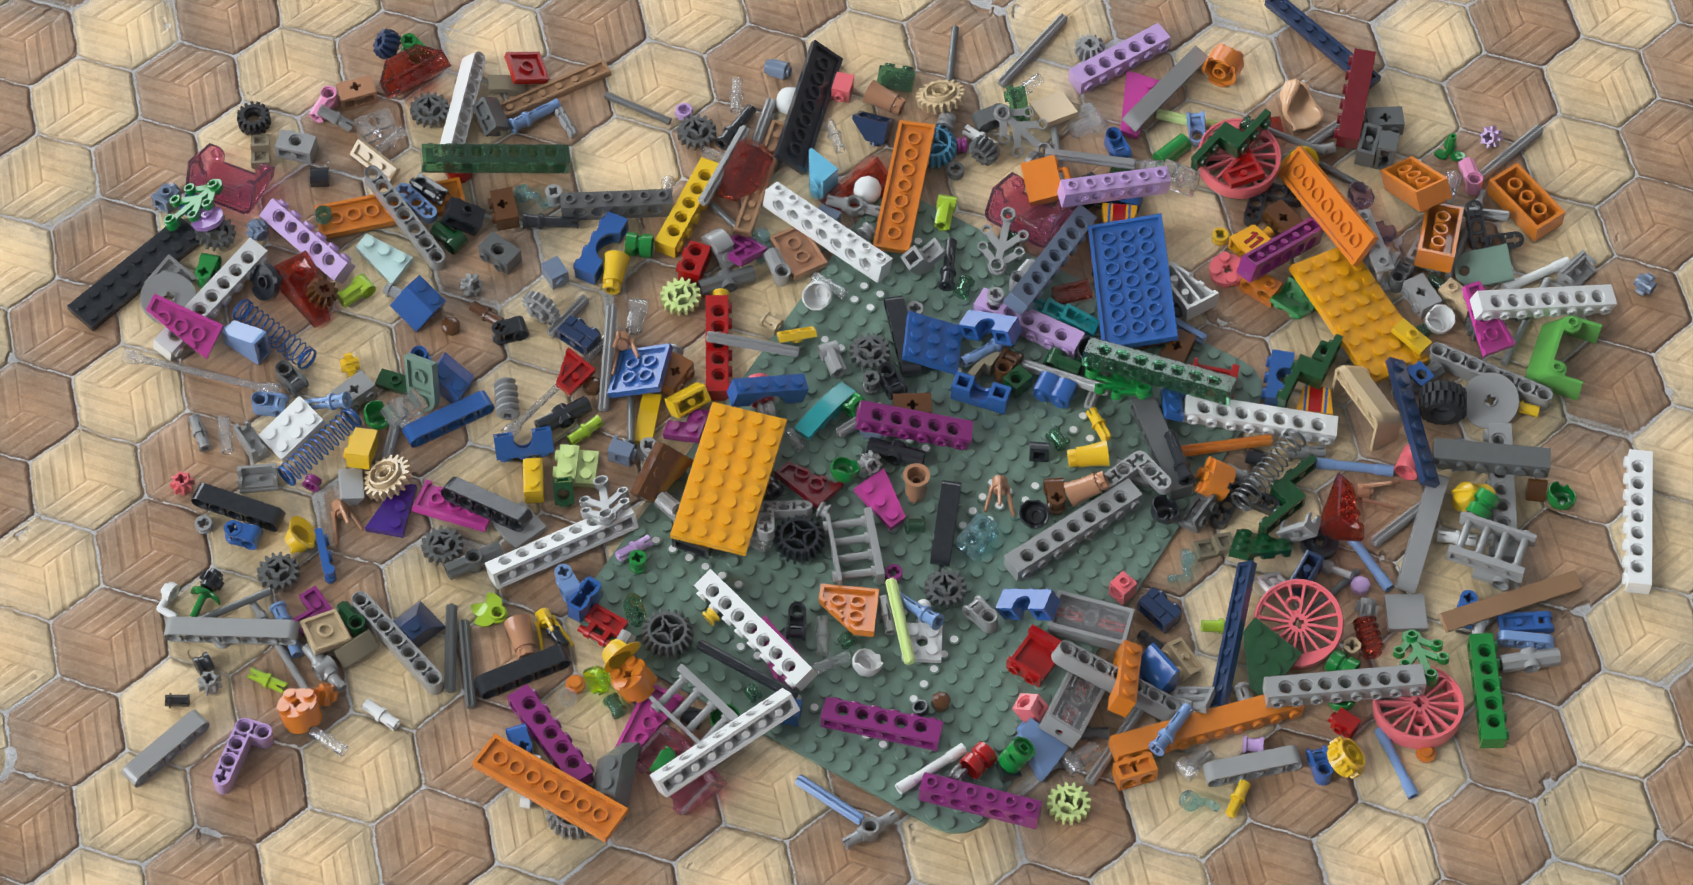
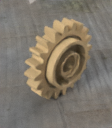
M939 79L935 82L931 81L930 84H924L925 88H919L920 92H916L917 96H915L918 108H921L922 111L927 110L928 114L934 112V114L940 112L944 114L945 111L951 112L952 109H958L957 105L962 106L963 102L966 101L964 85H960V82L955 83L954 80L949 82L947 79Z
M398 454L395 457L390 455L388 459L383 457L380 462L376 460V464L374 466L371 465V470L365 471L366 477H363L364 492L371 500L374 498L376 501L380 498L382 501H385L386 497L392 499L393 495H399L400 490H406L404 486L410 484L408 479L413 478L411 473L414 472L409 461L404 456L400 457Z

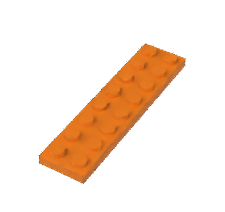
M899 120L873 245L881 251L904 254L911 248L936 124Z
M1298 146L1278 175L1351 265L1358 267L1379 238L1305 148Z
M460 177L436 181V183L449 190L442 206L427 199L437 209V216H443L445 204L451 196L465 201ZM374 194L314 206L319 232L327 237L326 239L397 225ZM415 200L411 204L419 206L422 202ZM393 202V203H391L390 205H391V206H396V205H398V203H397V202ZM403 216V217H401V219H403V220H406V219L409 218L408 216Z
M494 733L472 762L473 768L605 843L629 812L628 808L496 733Z

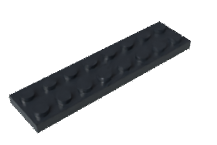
M816 40L810 43L773 157L801 175L807 172L809 149H814L831 98V88L836 73L839 72L843 61L842 57Z
M183 218L179 219L181 224L174 231H169L164 227L68 304V310L92 331L96 330L141 293L144 282L168 254L180 262L199 246L200 240L195 239V229Z

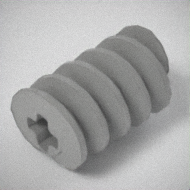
M510 377L499 378L494 382L496 415L504 420H513L520 416V411H518L519 399L517 398L518 386L515 384L516 380Z

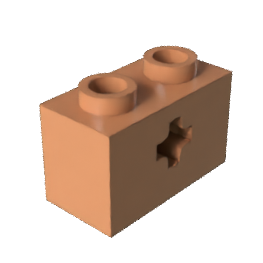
M371 75L361 76L357 79L336 84L338 98L343 111L378 103L377 92Z

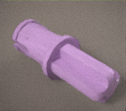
M647 534L635 542H629V545L615 552L616 558L622 562L629 558V554L632 551H643L653 546V541H648L651 537Z

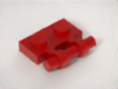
M595 603L585 616V622L589 623V625L585 627L581 624L577 631L582 633L583 637L591 638L598 642L599 646L606 647L611 642L609 640L610 637L617 638L620 631L628 627L629 621ZM598 628L602 630L604 633L600 635L596 633L594 630Z

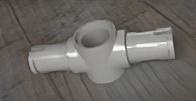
M828 194L826 206L840 208L851 217L863 214L879 217L881 206L866 203L858 195L842 198ZM850 204H856L858 208H852Z
M309 643L303 646L302 651L311 660V668L316 677L321 681L325 680L334 685V689L339 691L338 693H342L347 688V684L338 675V667L329 655H314Z
M892 809L879 818L867 817L862 821L861 826L856 828L855 832L841 838L842 844L849 850L860 842H874L878 839L879 834L885 831L886 827L899 821V816L897 813L894 814L895 810ZM867 828H873V829H875V830H874V831H867L866 829H867Z

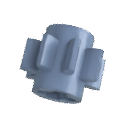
M262 218L259 220L252 219L247 224L249 230L245 233L254 241H263L269 234L267 229L270 226Z
M1649 272L1645 275L1639 274L1633 284L1637 287L1635 292L1642 296L1646 293L1650 295L1657 286V283L1654 282L1656 277Z

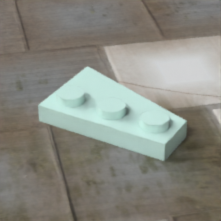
M367 233L356 245V251L378 271L381 277L388 281V284L393 283L395 285L413 262V257Z

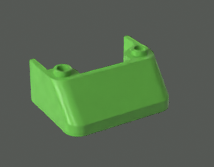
M1567 316L1543 324L1525 378L1550 388L1554 394L1578 401L1583 381L1565 376L1567 371L1566 365L1554 358L1562 334L1596 344L1602 324L1576 316Z

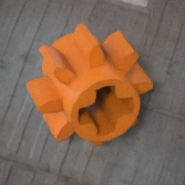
M320 683L319 687L314 688V694L319 705L331 706L332 702L337 701L339 691H334V685Z

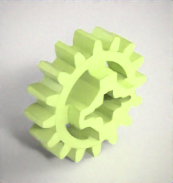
M681 277L680 281H677L676 278H673V283L667 281V287H662V292H660L661 305H664L665 311L670 309L671 314L677 312L678 316H680L681 312H684L685 315H688L689 310L694 312V307H699V301H701L700 288H697V283L691 284V279L684 281L683 277Z
M1065 782L1064 787L1057 784V790L1051 789V795H1048L1047 809H1050L1049 815H1055L1056 822L1061 819L1062 825L1066 821L1073 825L1074 820L1081 823V817L1086 819L1087 812H1090L1091 798H1087L1088 791L1082 792L1083 786L1076 788L1074 782L1072 786ZM1059 797L1060 800H1059L1058 803L1056 804V803H1055V802H1056V799ZM1080 803H1082L1081 809L1078 810V807L1080 806Z

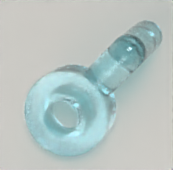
M527 184L518 185L514 189V198L519 203H524L531 198L543 210L548 207L545 200L537 192L532 191Z
M759 227L753 231V237L766 246L767 250L773 248L769 237L771 235L767 229ZM762 256L756 259V261L761 265L765 262V259Z
M1181 549L1180 551L1183 574L1168 575V583L1189 582L1191 580V564H1194L1195 557L1190 549Z
M1192 790L1184 791L1179 797L1180 806L1189 812L1195 811L1199 806H1207L1215 812L1220 809L1219 804L1209 798H1200Z

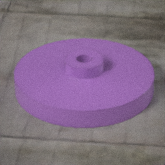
M216 206L209 211L202 208L199 213V220L191 222V225L197 231L212 230L223 222V211Z

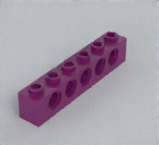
M1310 217L1242 255L1236 273L1251 283L1320 244L1324 230L1313 217Z
M861 400L857 408L855 429L866 433H878L882 436H894L903 440L910 439L920 443H931L941 447L947 446L957 450H967L972 441L973 421Z
M526 684L507 696L509 707L521 723L526 724L529 734L552 765L586 785L593 782V772H595L590 762L586 763L581 750L573 746L570 735L562 731L560 722L556 717L553 719L550 715L551 711L547 704L541 703L537 691L531 689ZM529 706H533V707H534L533 709H530V710H529V709H526V708L529 707ZM545 721L543 724H538L537 722ZM552 735L556 736V737L553 738V739H549V738H548L549 736H552ZM561 750H566V751H567L566 753H563V754H562V753H559V751H561ZM572 765L578 766L577 768H570Z
M826 697L820 717V727L938 752L943 732V721H939L937 718L920 717L914 713H901L895 709H882L876 705H863L857 701H844L838 697ZM843 712H844V713H847V715H845V716H842V715H839V714H840V713H843ZM859 717H866L867 719L861 720ZM879 721H885L886 723H885V724H880V723H878V722H879ZM899 725H904V726H906V727H905V728H899L898 726H899ZM924 729L925 732H918L917 730Z
M924 772L919 788V801L1037 829L1042 801Z

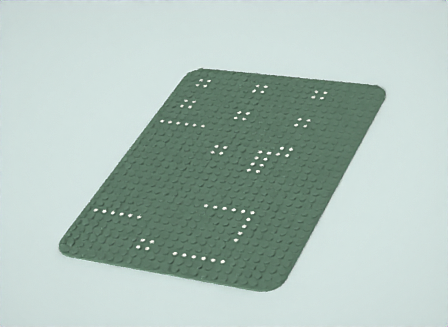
M883 198L878 199L873 205L881 206ZM922 200L919 206L911 247L915 245L921 249L932 239L936 238L945 249V240L947 238L957 240L954 263L956 276L954 277L955 288L952 291H943L938 287V283L941 280L939 272L941 267H943L944 256L934 264L936 267L933 270L917 275L909 271L900 256L903 253L883 251L893 259L889 275L877 283L833 254L828 261V266L823 268L814 280L823 281L829 285L833 293L831 302L822 310H811L805 306L801 298L784 321L783 326L777 330L779 332L813 326L816 329L817 337L803 339V342L792 343V341L782 342L783 344L799 346L798 357L762 351L743 377L747 378L756 373H764L768 376L804 374L809 388L803 402L785 403L783 398L774 396L775 401L773 403L776 417L787 419V425L771 476H774L775 471L789 461L809 469L812 474L828 477L827 480L837 483V480L830 472V465L833 460L838 457H846L851 461H858L862 456L861 454L866 453L869 439H863V435H859L860 430H854L843 438L836 434L837 427L852 419L843 410L834 420L831 419L822 431L819 429L810 441L796 433L794 427L825 394L840 382L854 389L866 401L882 402L885 405L893 406V400L887 398L880 383H878L880 388L876 394L868 395L864 392L862 388L864 383L863 374L869 371V368H866L865 371H862V366L856 368V362L852 363L849 356L850 344L854 343V338L860 339V334L866 337L869 332L871 336L877 333V338L883 336L884 342L889 343L890 360L886 362L892 363L901 376L885 312L884 298L903 295L906 309L910 302L918 301L923 305V315L959 325L967 311L973 310L974 302L983 288L999 287L1004 291V297H1007L1010 293L1009 281L1011 273L1018 270L1026 259L1032 258L1036 260L1037 258L1025 252V257L1020 260L1015 259L1009 263L1003 274H991L988 270L989 261L984 254L978 252L977 245L981 241L987 242L989 250L995 257L997 250L990 240L982 235L981 230L952 216L949 230H938L934 227L937 213L936 207ZM863 214L851 231L859 236L857 230L865 222L872 225L876 230L878 217ZM872 236V239L867 242L873 245L874 236ZM984 245L980 247L982 250L986 248ZM1013 246L1005 251L1004 257L1013 253L1016 247ZM1018 251L1016 254L1021 255L1023 252ZM996 265L994 268L999 269L1001 266ZM1061 270L1055 279L1051 276L1052 283L1046 290L1044 288L1041 289L1044 293L1040 298L1046 300L1049 297L1064 306L1069 303L1099 319L1094 286ZM1099 323L1093 337L1101 339ZM777 333L772 337L771 342L780 343L777 339ZM993 333L985 334L980 341L963 339L962 336L960 357L989 343L991 338L994 337ZM1020 335L1016 340V345L1008 346L1011 351L1024 354L1023 360L1027 359L1043 364L1049 352L1042 345L1030 342ZM837 340L847 373L839 378L831 377L825 361H822L819 356L817 345ZM1195 342V347L1181 375L1160 367L1161 359H1158L1161 349H1165L1167 344L1151 347L1146 350H1140L1138 347L1120 349L1108 377L1112 378V372L1120 370L1124 373L1128 383L1129 377H1139L1141 383L1151 386L1154 397L1159 399L1161 413H1163L1160 396L1162 387L1180 388L1187 394L1184 387L1186 379L1190 380L1191 375H1188V368L1190 363H1194V358H1198V364L1231 370L1232 364L1240 365L1233 400L1259 404L1262 394L1261 380L1251 366L1206 342L1203 344ZM1077 354L1075 359L1081 361ZM959 357L958 371L968 374L976 363L965 368ZM1102 362L1098 365H1087L1083 363V367L1079 376L1085 377V369L1087 366H1097L1100 368ZM921 365V374L901 376L906 383L908 393H931L933 414L973 421L972 441L967 450H957L953 447H941L936 444L920 443L910 439L903 440L894 436H886V439H882L889 442L900 440L907 447L926 451L923 465L929 469L930 479L927 484L924 500L912 503L906 495L903 472L909 465L903 463L892 465L885 458H880L879 461L883 465L880 466L879 471L882 468L885 469L906 516V521L890 531L874 513L873 517L884 571L890 564H896L901 567L902 579L898 583V588L907 597L916 602L926 599V594L924 593L925 580H928L929 574L934 576V570L941 572V569L944 568L948 572L952 568V573L958 571L959 577H964V583L967 584L966 596L963 597L962 603L957 601V607L951 604L949 609H946L945 605H942L941 609L938 608V603L931 605L935 613L944 615L941 663L915 662L914 664L907 665L901 662L902 652L897 633L885 635L884 623L880 618L881 607L879 599L874 637L853 635L819 604L820 585H837V583H833L832 578L834 565L827 533H825V547L822 554H818L817 559L812 558L811 563L805 560L803 565L800 561H797L794 565L793 560L787 562L785 557L781 558L779 556V552L776 553L773 540L761 541L757 538L756 522L746 556L713 549L707 560L672 547L670 534L674 524L673 520L653 503L649 504L638 519L639 528L630 531L616 549L618 551L629 545V542H635L648 534L651 537L648 541L652 540L653 546L643 550L646 554L647 569L642 574L632 573L629 567V558L620 562L614 552L595 578L601 582L602 598L598 604L629 621V625L625 630L637 637L635 642L641 643L640 649L633 656L642 659L658 678L673 685L680 675L677 668L683 664L724 703L735 706L741 716L776 692L699 651L696 648L698 642L704 640L773 677V674L767 663L759 656L762 652L758 649L754 651L747 644L749 640L746 637L742 639L734 631L736 627L733 624L728 626L721 619L724 616L721 612L717 614L720 621H716L713 627L704 619L701 613L707 612L711 602L708 599L704 602L696 594L698 589L694 585L711 569L760 618L766 616L785 639L789 606L796 601L802 602L806 606V641L800 638H790L787 641L818 675L802 691L797 687L795 688L799 692L797 699L802 700V713L798 727L780 723L763 735L934 829L949 834L967 833L981 827L989 818L919 801L921 782L902 795L897 791L895 784L929 765L960 743L966 747L967 753H972L971 749L978 742L982 741L989 745L996 753L997 758H999L1000 753L1008 747L1019 733L1016 729L1022 720L1012 710L1021 693L1039 694L1048 706L1051 704L1068 672L1066 669L1056 665L1042 685L1037 687L1027 683L1019 675L1010 673L1006 668L1007 658L1009 656L1012 657L1028 635L1030 626L1034 624L1048 633L1049 621L1036 620L1028 609L1023 613L1021 620H1004L995 609L1003 589H1051L1056 595L1058 590L1122 606L1108 594L1110 582L1124 571L1138 583L1136 593L1138 592L1179 529L1180 525H1178L1177 521L1198 493L1194 491L1195 487H1193L1192 495L1176 499V504L1180 508L1179 518L1172 524L1164 525L1156 522L1150 513L1152 500L1162 494L1156 492L1151 485H1149V488L1135 485L1143 494L1142 502L1138 509L1129 511L1121 520L1113 521L1105 530H1099L1089 540H1083L1076 548L1064 552L1059 559L1051 560L1043 569H1037L1027 579H1021L1017 582L1003 566L1004 555L1105 493L1103 490L1102 493L1091 497L1077 507H1073L1065 491L1064 512L1060 515L1050 513L1049 521L1044 527L1031 529L1025 526L1020 519V506L1026 500H1040L1047 505L1043 486L1044 479L1063 477L1065 483L1086 477L1092 473L1096 474L1100 471L1106 473L1115 466L1117 459L1124 460L1136 451H1144L1150 456L1130 410V399L1134 396H1123L1122 400H1114L1111 398L1112 390H1110L1107 396L1100 394L1095 407L1102 419H1105L1106 426L1112 435L1111 440L1106 441L1110 466L1069 467L1067 450L1102 441L1098 433L1092 429V423L1086 415L1087 410L1090 414L1091 411L1084 408L1089 390L1077 387V392L1069 408L1060 409L1051 402H1041L1033 396V388L1040 375L1029 372L1033 376L1032 386L1017 399L1011 396L1004 415L950 399L951 385L955 375ZM994 372L991 376L983 373L977 384L985 388H991L993 382H996ZM727 399L724 404L731 406L730 400ZM751 405L737 407L745 410L758 412V409L753 408ZM1167 419L1168 429L1176 432L1180 446L1235 439L1242 432L1238 430L1229 431L1219 427L1210 428L1200 424L1191 425L1187 422ZM1030 441L1049 443L1048 462L1029 461ZM694 443L686 456L694 460L699 443ZM1229 451L1186 456L1185 459L1190 462L1191 473L1196 478L1197 470L1200 467H1204L1209 456L1223 462ZM692 465L665 491L678 502H681ZM860 470L859 475L854 481L843 483V489L826 502L827 506L829 504L832 505L830 513L831 522L856 519L864 515V508L867 506L854 493V488L871 477L866 472L863 473ZM1003 475L1007 478L1015 517L1011 515L1006 493L1002 495V504L999 506L998 495H995L993 492L988 511L984 512L989 485H992V478L994 476ZM778 480V484L784 487V492L779 498L772 501L804 500ZM942 480L961 482L950 566L930 564ZM765 493L763 501H771L766 497ZM813 507V513L810 517L813 518V522L818 521L820 526H822V517H816L817 509ZM774 519L775 531L777 525H781V521H787V519ZM855 526L834 529V539L863 535L866 532V527ZM790 532L789 534H787V536L784 538V540L787 539L788 536L792 535V532ZM815 539L811 540V543L807 544V547H809L815 541ZM865 542L836 546L837 555L864 552L870 549L869 544H865ZM864 559L839 563L841 572L870 568V566H873L872 560ZM892 571L891 576L895 577L896 572ZM866 576L842 580V586L879 589V597L888 595L886 583L877 584L876 577ZM717 591L713 595V597H716L719 594V591ZM977 595L982 597L997 612L998 626L992 633L983 632L962 611V607L968 606ZM1134 596L1124 605V607H1128ZM732 603L728 604L726 609H729ZM667 608L670 612L676 609L677 614L683 612L684 618L689 617L694 631L693 643L690 645L689 651L684 650L683 656L677 654L676 659L673 656H669L668 660L665 656L659 659L658 654L652 656L651 650L647 651L645 645L642 644L641 637L642 625L646 623V618H651L652 612L658 614L659 609L662 612H666ZM904 609L906 622L919 623L916 615ZM795 612V613H793V614H794V615H801L802 613H800V612ZM741 616L738 622L742 621L745 616ZM585 620L579 623L580 625L582 624L585 627L589 625V623L585 622ZM598 628L594 630L596 633L600 635L604 633L602 630ZM1052 635L1061 641H1070L1094 655L1101 648ZM611 636L609 640L612 641V640H615L616 638H614L613 636ZM919 639L916 643L919 646H925L928 642L924 639ZM866 648L872 650L875 654L881 655L883 665L876 675L865 677L859 675L854 670L852 658L858 650ZM689 682L687 685L684 684L680 690L690 695L693 692L694 686ZM939 691L947 693L951 698L950 707L944 712L935 711L931 706L933 694ZM704 695L701 698L698 697L700 701L707 704L708 699ZM838 697L844 701H857L863 705H876L882 709H895L906 714L914 713L912 709L913 703L923 699L929 705V713L925 718H937L939 721H943V732L938 752L820 727V717L825 698ZM843 712V713H840L839 715L845 716V715H847V713H844V712ZM859 717L861 720L867 719L866 717ZM879 721L878 723H880V724H885L886 722H885V721ZM899 725L898 727H899V728H905L906 726H904V725ZM924 729L917 730L918 732H925ZM964 756L947 764L933 774L949 778L952 769L959 764V761ZM995 762L990 768H986V772L979 779H973L967 774L962 781L1007 792L1014 780L1003 783Z

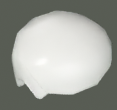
M795 87L783 88L778 93L775 103L776 108L781 113L787 115L796 89Z
M865 176L856 181L853 193L860 196L866 203L872 204L880 198L882 189L876 178Z
M813 281L803 290L802 301L811 310H822L831 302L833 293L827 283Z
M1435 305L1425 316L1426 327L1436 335L1447 333L1455 324V313L1446 305Z
M866 648L858 650L852 658L854 670L859 675L865 677L876 675L883 665L881 655L875 654V652Z

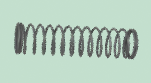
M1287 428L1283 436L1279 438V441L1274 444V447L1270 448V452L1266 453V457H1263L1261 462L1257 464V467L1253 468L1252 472L1248 474V478L1244 479V483H1241L1239 488H1236L1235 492L1231 494L1233 503L1244 511H1250L1253 508L1252 503H1257V498L1262 497L1261 493H1266V488L1271 487L1270 482H1275L1274 477H1279V472L1284 471L1283 467H1288V462L1293 461L1292 457L1297 456L1296 451L1300 452L1301 448L1306 445L1305 437L1299 431ZM1288 432L1300 437L1304 445H1300L1297 441L1290 438ZM1285 438H1287L1290 443H1292L1296 447H1299L1300 449H1294L1291 445L1288 444ZM1281 443H1284L1288 445L1291 449H1293L1295 455L1288 453L1282 447ZM1276 448H1279L1283 450L1285 453H1287L1290 456L1291 460H1287L1283 456H1281ZM1272 453L1280 456L1287 465L1280 464ZM1268 458L1274 460L1277 464H1279L1282 468V471L1277 470L1274 466H1272L1268 461ZM1263 463L1272 467L1278 475L1271 474ZM1259 469H1262L1266 471L1268 474H1270L1273 478V481H1270L1267 478H1265L1261 474ZM1255 474L1264 478L1269 486L1263 485L1256 478ZM1250 479L1258 482L1265 491L1257 489ZM1246 484L1256 489L1259 492L1260 497L1255 496L1253 493H1251L1246 487ZM1241 490L1250 493L1256 501L1249 500ZM1234 495L1236 496L1237 500H1238L1242 505H1240V504L1235 500ZM1237 495L1242 497L1249 504L1250 507L1244 505L1239 500Z

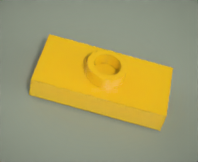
M1405 318L1399 321L1391 330L1396 337L1418 355H1421L1432 343Z
M813 326L777 332V339L780 343L788 341L800 343L803 342V339L817 337L816 329Z

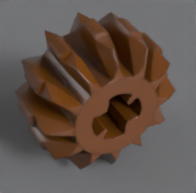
M322 276L318 279L314 278L307 286L306 297L310 298L309 303H315V308L319 305L322 309L326 308V306L330 307L338 298V288L334 287L335 282H329V278H326V280Z

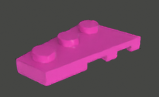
M884 468L854 488V493L867 507H872V512L890 531L906 521V516Z

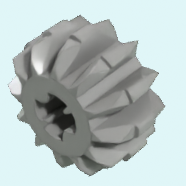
M1088 33L1086 37L1081 35L1080 39H1077L1074 48L1078 60L1083 59L1082 61L1084 62L1103 52L1105 45L1102 43V38H1097L1096 34L1090 36Z

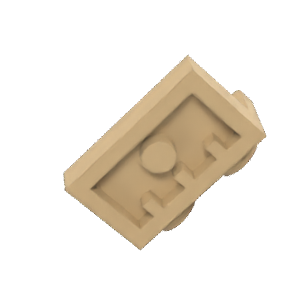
M1182 637L1168 642L1161 649L1165 656L1179 670L1177 680L1179 685L1204 669Z

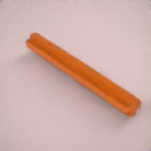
M1271 434L1182 445L1181 449L1184 457L1268 446L1272 445L1273 438Z

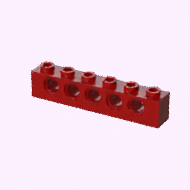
M706 295V335L708 331H721L719 333L729 334V329H732V318H729V314H732V302H728V295ZM706 341V389L711 401H726L729 399L727 390L731 384L729 377H733L732 366H729V361H732V350H729V345Z

